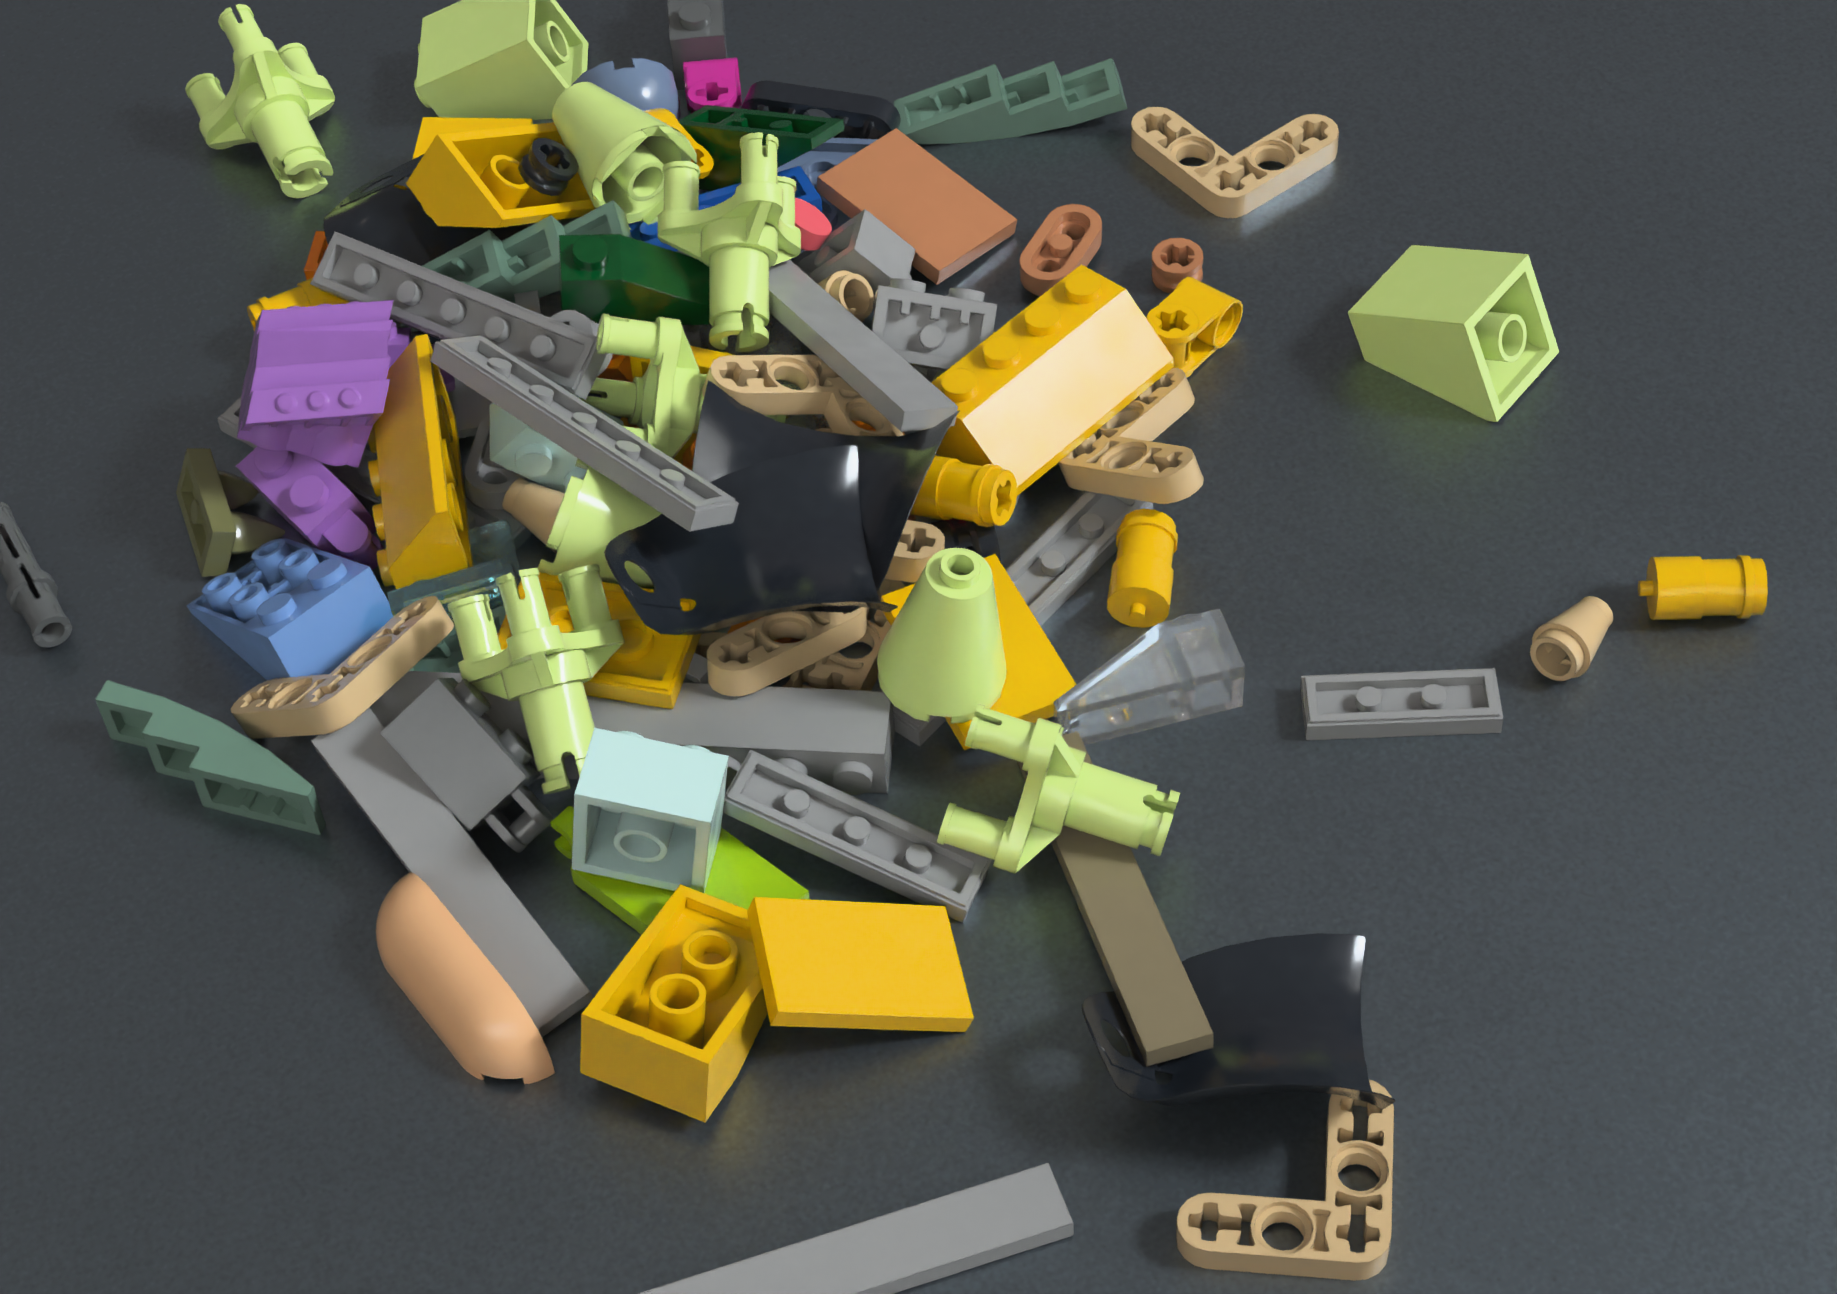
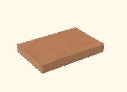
M897 128L817 178V192L848 217L853 218L866 209L915 248L912 266L936 285L1015 234L1017 224L1015 217Z

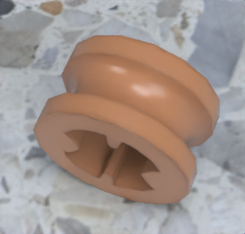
M1169 238L1157 244L1152 251L1151 268L1152 282L1163 292L1172 293L1176 286L1186 277H1193L1202 281L1203 251L1200 246L1192 240L1185 238Z

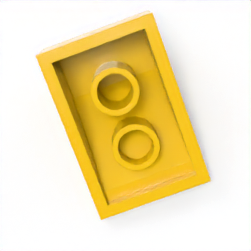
M680 884L582 1012L580 1073L706 1123L737 1078L768 1013L747 909Z

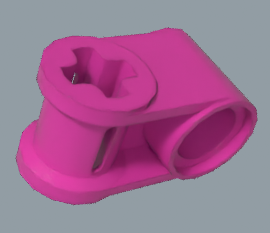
M738 57L683 62L688 111L691 110V113L706 105L740 108L742 106Z

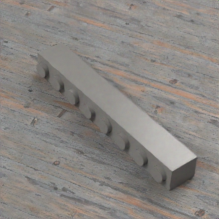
M408 671L370 706V709L383 726L386 727L437 678H454L460 683L462 681L461 673ZM683 683L674 709L587 696L595 728L614 732L630 731L647 739L680 746L697 745L713 753L729 756L725 789L729 788L750 750H753L849 795L864 793L888 794L895 725L893 704L883 691L767 686L745 696H727L716 692L709 684ZM480 691L491 705L486 714L500 730L504 732L507 728L513 729L531 747L519 700L508 701V699ZM569 755L564 760L568 779H579L575 758L573 755ZM533 758L530 763L537 769ZM540 772L541 775L537 779L544 778L543 772Z

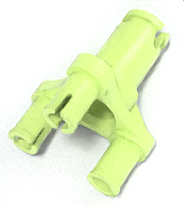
M243 4L236 5V10L242 19L241 23H238L231 7H228L221 13L218 19L222 31L225 32L234 50L232 60L235 72L228 94L225 96L219 79L211 73H203L193 77L185 87L186 94L191 99L201 119L199 130L206 144L216 150L227 149L234 145L258 143L285 195L292 198H305L314 195L328 185L326 178L321 177L319 172L321 171L323 176H333V169L309 121L330 110L335 101L334 92L327 79L318 75L304 45L289 43L277 51L272 40L262 35L250 7Z
M750 133L741 137V184L736 187L735 194L732 197L709 208L699 210L700 169L697 164L688 161H673L663 166L664 211L658 215V239L709 266V323L713 327L709 332V342L713 347L720 350H725L728 347V336L737 335L735 352L755 351L768 345L769 332L765 327L769 323V267L795 258L801 253V231L795 226L796 181L788 177L777 176L779 140L772 134L766 136L765 146H762L763 133Z
M603 313L597 332V353L650 359V363L642 377H635L633 382L596 377L589 393L599 394L601 397L588 396L586 400L578 398L612 416L628 418L629 424L637 425L639 428L623 426L624 428L674 459L689 440L692 433L697 434L704 399L702 389L707 374H700L698 364L679 319L657 317L655 322L614 317ZM765 415L782 423H785L786 415Z
M598 564L578 567L558 575L559 582L562 583L574 628L569 633L560 632L559 625H551L538 577L540 575L538 568L519 570L525 598L522 600L520 599L516 580L512 573L495 579L496 585L500 589L512 634L511 637L506 639L508 647L504 650L500 646L488 594L470 596L447 604L449 612L452 614L464 659L458 662L462 680L466 679L478 690L508 699V701L519 700L537 771L543 772L546 783L541 785L544 794L571 789L564 764L565 758L569 755L574 756L580 777L595 727L583 683L590 681L621 645L625 643L619 620H612Z
M981 704L977 705L974 713L975 717L972 718L965 746L975 750L981 749L1023 763L1022 770L1028 771L1015 817L1009 815L1007 822L956 806L957 804L950 802L940 828L937 843L942 845L945 843L994 860L993 867L1016 874V872L1058 837L1063 826L1135 849L1142 845L1151 848L1150 854L1161 855L1180 792L1170 790V793L1167 794L1158 791V785L1084 762L1087 752L1067 745L1062 737L1064 728L1060 724L1038 718L1035 724L985 708Z

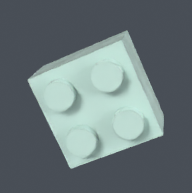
M594 727L574 794L572 869L675 891L681 884L705 893L721 833L729 756L713 753L697 745L680 746L647 739L630 731L614 732Z

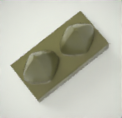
M186 448L176 495L201 576H219L227 573L231 555L255 551L261 545L281 538L285 534V530L259 517L231 511L246 505L259 492L245 479L226 471L217 470L210 448Z

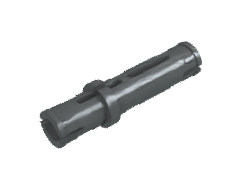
M0 502V572L8 586L6 598L12 609L16 613L23 615L31 630L32 638L37 645L48 648L63 643L72 632L71 622L64 614L57 600L58 587L52 576L41 570L31 547L25 540L11 513L12 510L9 505Z

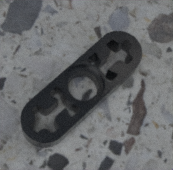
M767 80L756 82L750 87L741 109L769 110V112L793 114L795 109L794 114L810 116L807 110H822L831 118L843 119L845 130L834 136V138L879 139L895 128L898 129L901 121L897 108L889 101L880 97Z

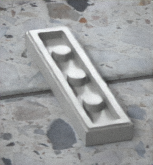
M750 750L725 793L724 814L922 905L946 906L948 917L962 923L992 862V859L967 852L963 849L945 843L944 845L937 843V834L753 750Z

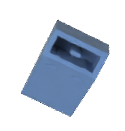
M287 538L271 540L261 545L253 552L251 556L252 561L234 573H225L209 581L202 589L203 594L187 605L191 614L266 680L330 674L396 615L370 566Z

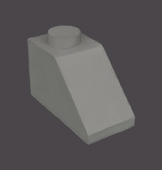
M864 209L830 233L819 250L804 251L794 258L792 262L816 283L841 270L859 274L869 282L875 295L878 286H890L892 278L912 280L910 270L916 249Z

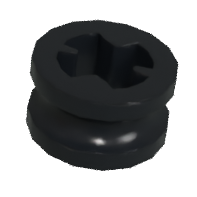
M538 138L531 144L529 154L525 155L519 162L518 169L520 175L534 190L549 196H559L567 188L568 180L572 179L577 173V160L562 144L551 139Z

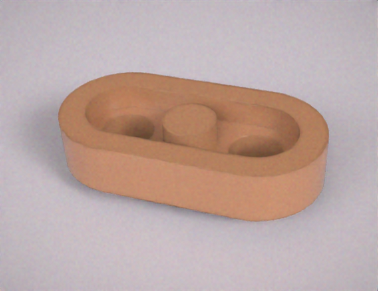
M1067 204L1055 208L1047 215L1020 255V281L1026 290L1041 296L1081 264L1085 267L1088 266L1102 243V220L1099 214L1085 205Z

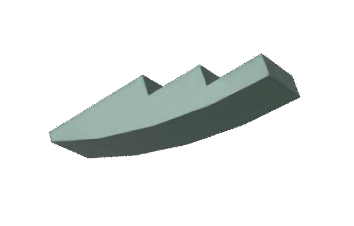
M1113 58L1062 76L1055 62L1052 61L1002 79L996 64L893 101L901 118L898 130L917 144H960L1014 138L1073 126L1127 109L1119 72Z
M611 200L564 226L550 215L503 241L492 231L488 230L422 265V267L515 303L514 294L538 290L539 298L560 290L559 235L621 234L630 238L632 236L624 210L614 200ZM401 324V328H409V326ZM411 328V332L418 331L416 329Z
M109 680L105 682L95 700L110 738L147 747L157 773L194 781L203 807L317 835L322 834L326 824L314 786L272 752L224 723L168 698Z

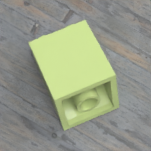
M461 0L422 18L421 37L418 44L417 77L414 80L415 91L421 103L427 108H432L439 117L553 119L552 110L559 95L587 71L589 43L556 0Z
M1411 245L1348 311L1365 361L1486 421L1498 422L1559 353L1529 254Z

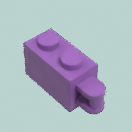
M257 446L236 465L262 497L314 548L370 566L371 570L378 566L377 550L384 549V547L373 535L376 532L374 518L355 495L321 462L308 455L287 450H266Z

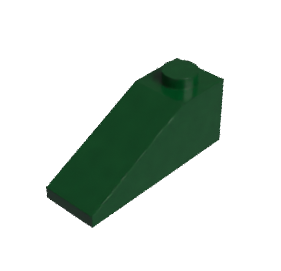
M706 105L678 121L692 138L703 146L713 158L714 165L707 177L699 179V189L707 190V192L741 183L740 139L744 135L757 132L763 133L762 146L766 145V136L768 134L777 137L779 140V147L777 149L778 168L813 150L845 130L843 119Z
M621 234L559 235L561 311L575 310L599 324L603 313L614 317L655 322L657 317L679 319L682 325L710 324L709 266L693 257Z

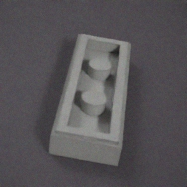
M1495 668L1301 676L1300 695L1306 740L1501 733L1503 713Z

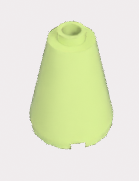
M580 82L568 87L559 95L552 110L553 122L565 147L577 160V172L594 208L596 209L614 200L624 210L628 224L642 220L647 225L657 222L658 215L664 211L663 166L673 161L691 162V159L697 163V153L686 136L679 130L591 82Z
M577 459L575 466L587 471L583 480L571 476L545 546L557 551L553 563L541 559L538 570L549 575H559L578 567L598 564L602 582L619 584L606 561L604 553L606 546L618 535L645 525L662 513L580 459ZM625 562V569L628 575L639 587L654 589L651 579L644 570L633 562Z
M944 549L935 553L929 559L878 651L877 665L880 688L895 707L915 719L929 722L930 715L952 717L950 724L965 723L975 717L974 713L978 704L990 709L1001 696L1007 669L992 570L982 556L968 549Z

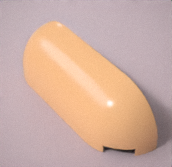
M409 872L399 879L386 894L378 912L376 941L379 954L387 972L455 1059L467 1072L480 1080H484L486 1075L500 1079L523 1078L524 1084H532L555 1074L550 1054L537 1027L511 987L419 876Z

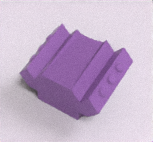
M394 300L353 301L347 304H319L309 307L290 306L283 309L262 310L257 319L249 364L243 382L237 438L250 441L254 445L266 450H287L311 456L315 460L328 465H349L359 468L371 429L383 414L390 379H387L391 361V357L388 355V341L393 319H389Z

